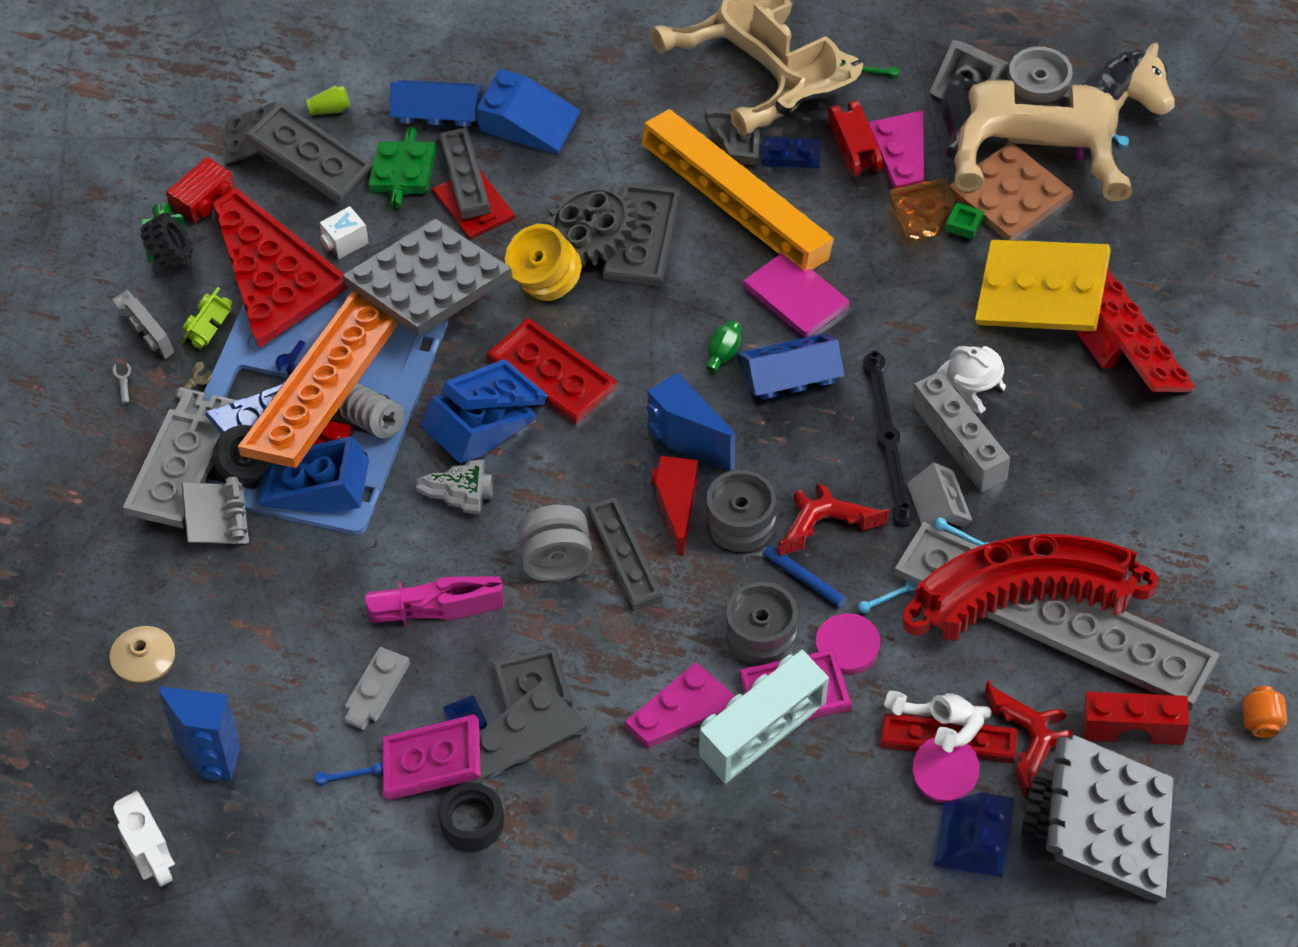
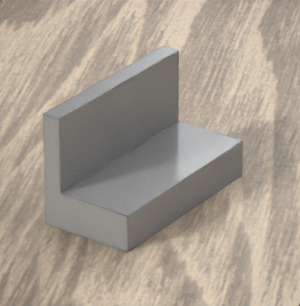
M933 462L906 483L921 525L923 522L934 526L935 520L940 517L944 518L946 522L962 528L972 522L953 470Z

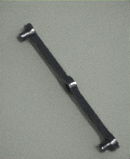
M872 350L863 358V369L866 373L870 374L880 424V430L877 433V443L879 447L885 450L895 500L892 519L899 526H909L915 521L916 510L907 499L897 449L900 444V432L892 424L882 374L885 369L886 360L879 351ZM890 435L893 439L887 440L884 437Z

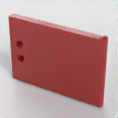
M480 167V174L490 205L491 213L462 219L452 181L449 180L432 188V192L437 196L469 240L516 219L513 211L483 174Z

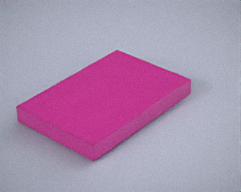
M783 253L743 281V287L803 338L815 333L849 307V300L811 268L804 271Z
M834 648L807 654L829 677L826 704L818 708L807 720L852 710L851 700ZM830 657L832 665L826 663L823 658ZM780 661L740 669L739 678L744 694L752 689L753 683L764 674L769 676L773 673Z
M475 714L382 737L383 796L389 801L480 779L479 719Z

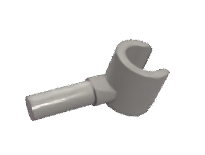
M128 363V372L124 376L116 373V364L113 366V375L118 380L122 404L129 403L128 378L131 376V367Z

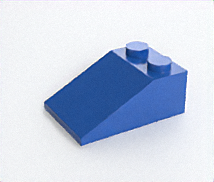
M500 68L477 107L479 132L559 154L580 115L579 109L527 76Z
M678 372L647 391V428L654 439H660L669 449L729 472L735 469V432Z
M443 393L431 397L420 426L446 449L454 459L462 463L484 456L535 420L536 414L528 406L463 410Z
M353 436L312 445L297 468L275 463L270 464L265 472L259 503L262 507L330 514L360 508L369 459Z

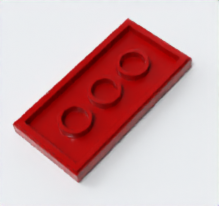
M530 318L524 320L486 354L487 360L490 363L506 359L548 395L545 401L548 405L576 425L618 388V381Z

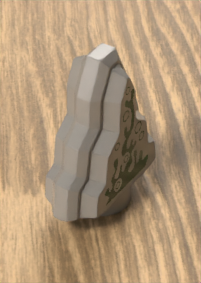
M484 459L468 460L465 465L452 466L445 473H430L417 478L416 491L429 498L444 499L449 506L460 507L463 513L479 515L483 500H492L493 475L484 473Z

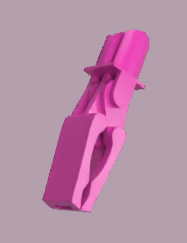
M500 576L440 577L437 581L409 588H402V584L399 582L398 589L369 592L365 598L370 622L382 623L403 620L404 626H406V619L441 618L444 621L493 611L503 608L505 601L503 583Z

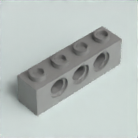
M939 371L914 383L912 406L978 490L982 493L1007 480L1010 465L1009 455L942 372Z

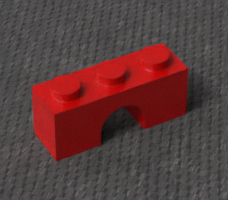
M1086 691L1082 710L1083 739L1088 741L1117 742L1120 733L1136 729L1150 734V744L1184 745L1189 727L1188 696Z

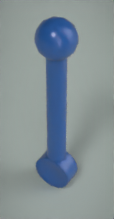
M376 762L372 767L328 775L325 772H318L315 775V782L318 786H325L329 781L371 773L381 775L383 774V764Z

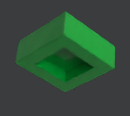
M956 202L946 222L945 231L973 240L984 219V211Z

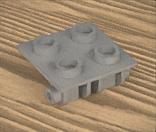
M237 477L227 478L225 484L182 482L187 543L249 544L243 485Z

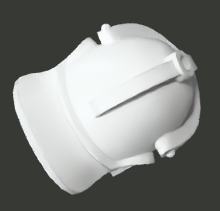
M958 346L951 352L950 360L946 361L937 372H942L973 412L981 414L986 411V408L976 393L989 390L994 386L1002 392L1006 388L1002 381L1004 375L1003 362L998 353L989 347Z

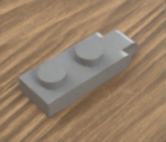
M383 647L378 648L345 705V710L348 711L345 723L364 730L370 720L375 722L378 720L410 665L408 657Z

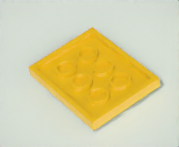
M991 240L975 317L977 325L1096 331L1111 253L1109 244Z

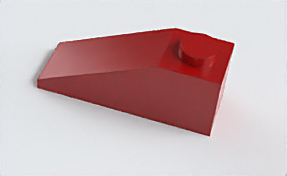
M660 456L658 468L653 467L651 486L656 487V500L678 555L684 556L698 481V460Z

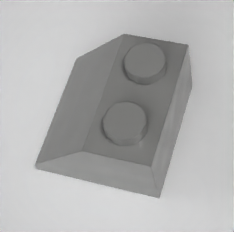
M952 40L929 93L942 99V94L947 87L948 81L956 74L966 76L977 83L987 80H1006L1010 63L965 42Z

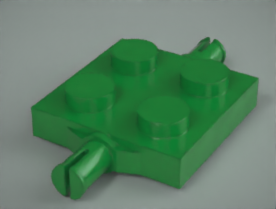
M409 127L405 129L403 141H379L369 188L371 193H387L391 195L389 207L395 210V207L397 210L401 208L403 196L413 193L428 194L437 148L435 142H415L417 130L411 127V131Z

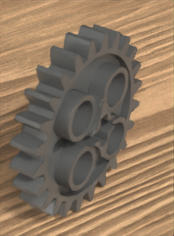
M597 182L595 188H591L590 184L586 183L585 190L581 191L578 187H575V194L572 196L569 193H564L566 198L564 202L555 201L558 209H549L548 212L551 218H547L544 221L546 224L558 229L580 255L582 267L586 265L588 260H591L595 266L598 258L601 257L607 262L608 254L619 255L617 250L619 246L622 248L628 247L625 239H634L632 230L638 229L636 220L639 219L636 211L637 208L629 193H624L620 186L614 189L612 183L609 182L603 188L601 182Z

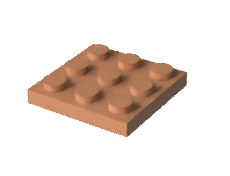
M1009 142L977 165L982 169L984 184L980 189L972 192L962 191L956 187L955 181L948 186V194L961 204L984 211L982 222L1004 240L1014 241L1073 197L1072 189L1012 142Z

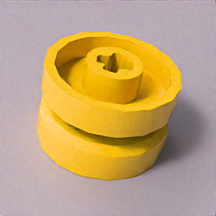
M534 224L522 229L513 237L507 246L505 254V264L511 267L512 278L521 285L529 296L537 300L552 301L563 297L573 289L580 277L582 268L580 255L562 233L549 224Z

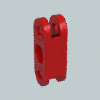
M857 100L848 102L846 112H842L839 105L828 107V119L831 130L853 177L859 176L862 169L871 167L875 172L881 171L883 169L881 151L860 103Z

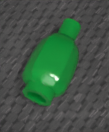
M727 320L725 324L719 325L715 329L708 345L710 356L706 365L708 371L716 373L722 363L730 361L736 354L743 339L741 334L743 327L739 323Z

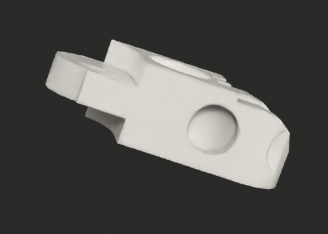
M135 791L116 801L113 808L119 823L117 826L122 841L143 880L154 876L160 887L173 881L168 868L175 864L169 853L166 841L140 793Z

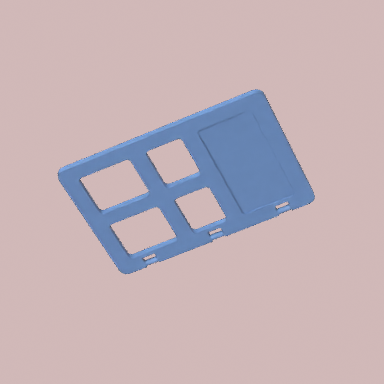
M343 291L260 348L255 343L243 304L212 372L211 380L204 390V393H207L206 401L209 402L212 395L227 397L238 371L242 369L288 379L349 297L351 291ZM448 319L420 336L399 323L357 382L364 387L370 388L372 391L378 392L380 395H384L395 403H399L405 413L402 428L390 438L383 439L374 434L353 430V438L369 459L364 490L372 491L368 502L362 501L360 508L333 514L262 507L259 500L265 477L264 473L257 488L243 487L245 510L351 535H359L365 532L403 440L409 419L412 417L430 372L438 346L441 344L447 329ZM423 340L432 342L428 352L419 350ZM206 479L205 483L208 484H225L223 482Z

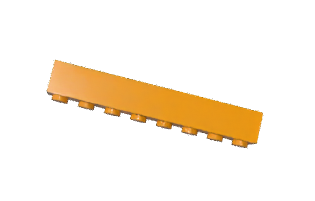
M669 109L645 122L642 145L779 255L783 253L804 271L809 268L813 270L829 260L834 240L831 235L688 124L683 118Z

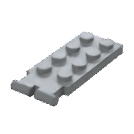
M180 387L177 393V398L180 400L176 410L169 409L125 501L123 510L124 514L184 529L186 523L182 482L205 483L214 464L212 457L213 448L222 435L204 414L209 410L229 405L237 400L212 395L208 402L206 401L207 393Z

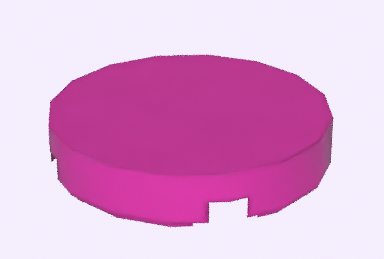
M843 613L832 616L822 623L817 631L815 649L816 652L834 648L843 674L853 675L864 672L874 665L880 652L881 638L877 628L870 620L858 614ZM830 657L823 658L826 663L832 665Z
M935 738L929 739L919 747L913 758L912 776L917 787L925 797L938 803L950 804L963 799L965 796L967 797L974 790L979 779L980 764L976 752L969 744H966L965 746L954 747L953 752L948 753L942 749V746L934 743Z

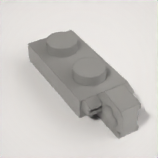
M128 289L116 298H113L120 315L130 316L128 317L130 324L137 333L143 331L145 334L143 338L153 352L158 350L165 359L174 353V349L165 331Z

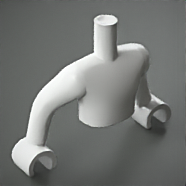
M891 690L887 693L884 706L892 709V712L896 715L904 713L924 718L933 716L940 723H953L963 726L959 733L946 727H939L934 743L942 746V749L948 753L953 752L954 747L968 744L982 728L984 720L989 719L991 716V710L988 706H973L963 697L951 693L934 696L931 702L926 704H914L906 702L907 696L905 694Z

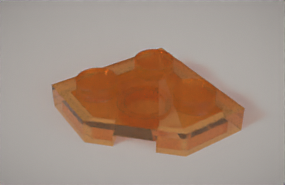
M945 178L889 190L888 198L907 241L935 235L954 207V197Z

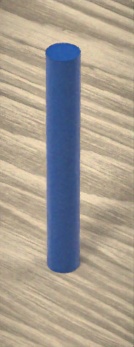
M772 545L766 547L763 552L765 557L838 608L844 604L846 597L788 556H778V549Z

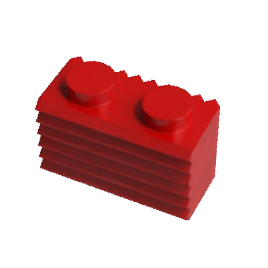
M207 156L166 191L168 204L173 210L194 224H197L198 220H201L202 217H207L212 212L215 200L235 188L232 173Z

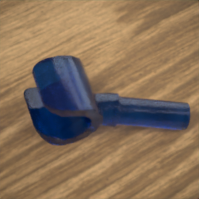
M299 340L291 353H284L276 358L275 364L278 371H281L284 365L289 364L286 371L288 375L292 374L296 368L295 361L297 356L306 345L304 341Z

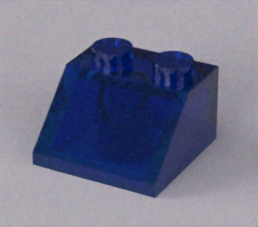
M979 792L945 802L934 866L1003 877L1015 798Z

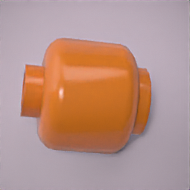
M1255 687L1253 692L1247 694L1242 699L1244 727L1253 732L1255 737L1270 738L1277 736L1280 730L1287 725L1285 697L1281 693L1273 691L1272 687Z

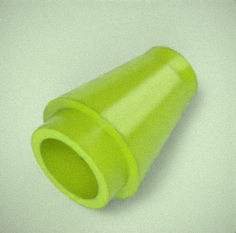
M334 85L312 98L306 99L311 116L345 112V109L351 107L344 85L340 87Z

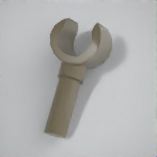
M198 362L192 367L193 377L182 388L192 389L198 384L205 385L209 383L212 376L211 371L209 370L205 375L199 376L197 374L204 368V363Z

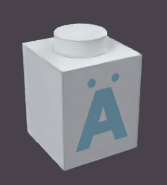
M350 206L320 222L322 233L319 236L320 242L327 252L332 251L338 260L369 244L366 224Z

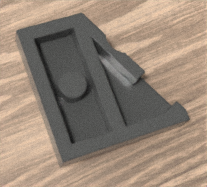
M706 107L704 118L720 148L738 163L757 165L760 128H756L752 133L742 136L731 122L730 114L732 110Z

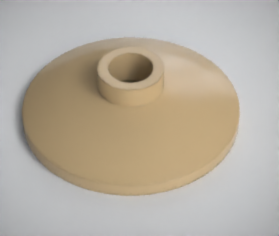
M139 626L127 630L115 640L110 650V663L113 671L121 679L137 684L159 679L168 672L175 659V646L171 637L163 630L152 626ZM145 647L142 651H136L139 648Z

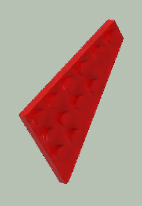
M238 188L232 189L213 202L252 334L259 348L349 288L344 285L342 277L344 273Z

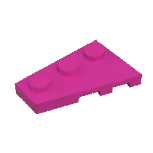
M923 110L869 122L881 151L883 166L895 193L923 187Z
M695 662L625 721V728L649 749L684 734L686 729L704 722L712 714L719 715L726 709L728 702L735 695L700 664Z

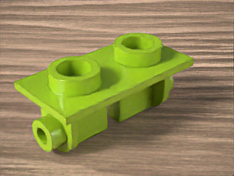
M219 287L216 288L212 295L208 293L204 295L197 306V309L201 310L196 317L190 315L181 329L186 332L181 341L182 344L189 338L192 340L191 343L194 347L198 349L206 347L218 330L217 327L209 323L210 320L221 326L232 311V301L226 297L221 299L217 296L220 290Z

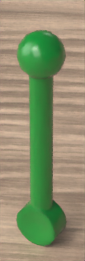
M863 66L862 72L884 74L892 79L898 78L900 70L897 67L882 69Z

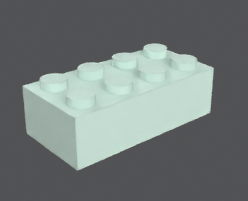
M803 650L794 656L792 654L786 656L780 661L773 673L769 676L767 674L760 676L753 683L752 689L743 696L742 694L736 695L728 702L726 709L719 715L712 714L704 720L700 727L699 756L726 784L809 719L818 708L826 704L829 677Z

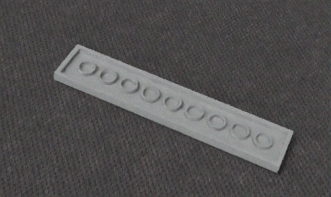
M923 522L895 567L894 576L918 586L931 573L951 559L979 546ZM1044 594L1043 601H1039L1035 595H1031L1030 602H1026L1021 596L1019 597L1018 605L1008 600L1007 608L1003 609L997 604L995 613H991L986 609L985 617L1157 695L1188 696V709L1190 710L1193 709L1220 655L1218 652L1126 611L1114 616L1113 607L1110 606L1103 611L1101 610V602L1098 601L1091 607L1089 606L1088 598H1084L1079 604L1073 595H1071L1068 601H1064L1061 594L1057 595L1055 601H1052L1048 594Z

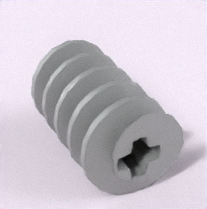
M356 383L338 409L340 415L346 421L383 439L397 434L404 423L405 413L399 403H395L393 400L359 383Z

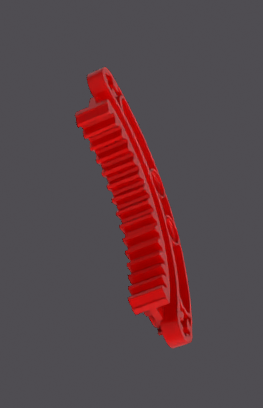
M1066 534L1016 536L973 548L936 569L916 587L915 597L904 609L902 622L905 631L909 634L921 636L926 634L933 626H936L943 630L942 638L947 641H958L960 632L965 633L968 624H976L977 616L982 619L985 618L986 609L991 613H995L997 604L1003 609L1007 608L1008 600L1018 605L1019 597L1021 596L1026 602H1030L1031 595H1035L1039 601H1043L1044 594H1048L1052 601H1055L1058 594L1062 595L1064 601H1068L1071 595H1073L1079 604L1084 598H1088V603L1091 607L1098 601L1101 602V610L1104 611L1111 606L1113 607V615L1116 616L1121 612L1124 613L1131 597L1139 600L1151 598L1157 588L1158 576L1152 569L1136 562L1137 552L1110 542ZM1128 571L1132 572V575L1129 574L1128 580H1125ZM1143 580L1148 582V584H1144L1142 587L1137 585V582L1140 583ZM923 607L925 609L923 620L919 619L917 622H913L912 617L917 618L922 612Z

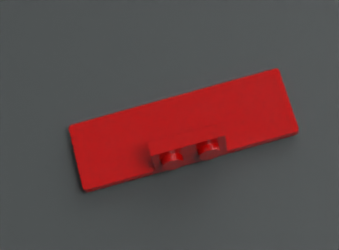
M1108 266L1096 331L1075 330L1102 369H1111L1124 353L1151 391L1192 392L1195 386L1189 379V374L1180 367L1174 359L1172 351L1163 344L1157 336L1156 329L1146 321L1140 313L1139 306L1132 302L1126 294L1124 286L1115 279Z

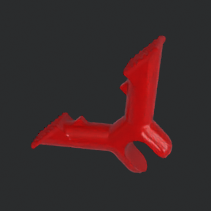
M816 484L815 486L819 500L807 498L804 492L799 489L794 493L793 500L800 512L783 540L779 541L778 556L804 549L806 537L814 535L812 528L818 520L832 517L847 521L848 525L856 523L862 531L887 524L889 508L878 510L835 499L823 484Z
M988 680L984 693L986 694L987 701H989L988 704L993 712L992 715H1004L1006 722L1014 721L1027 728L1032 739L1027 751L1019 753L1021 762L1017 763L1015 769L1017 782L1022 790L1021 793L1024 794L1023 797L1026 799L1029 796L1034 776L1038 775L1049 750L1056 747V739L1058 737L1068 738L1073 735V731L1053 732L1046 727L1063 721L1066 718V713L1063 710L1051 709L1037 712L993 687L990 680Z

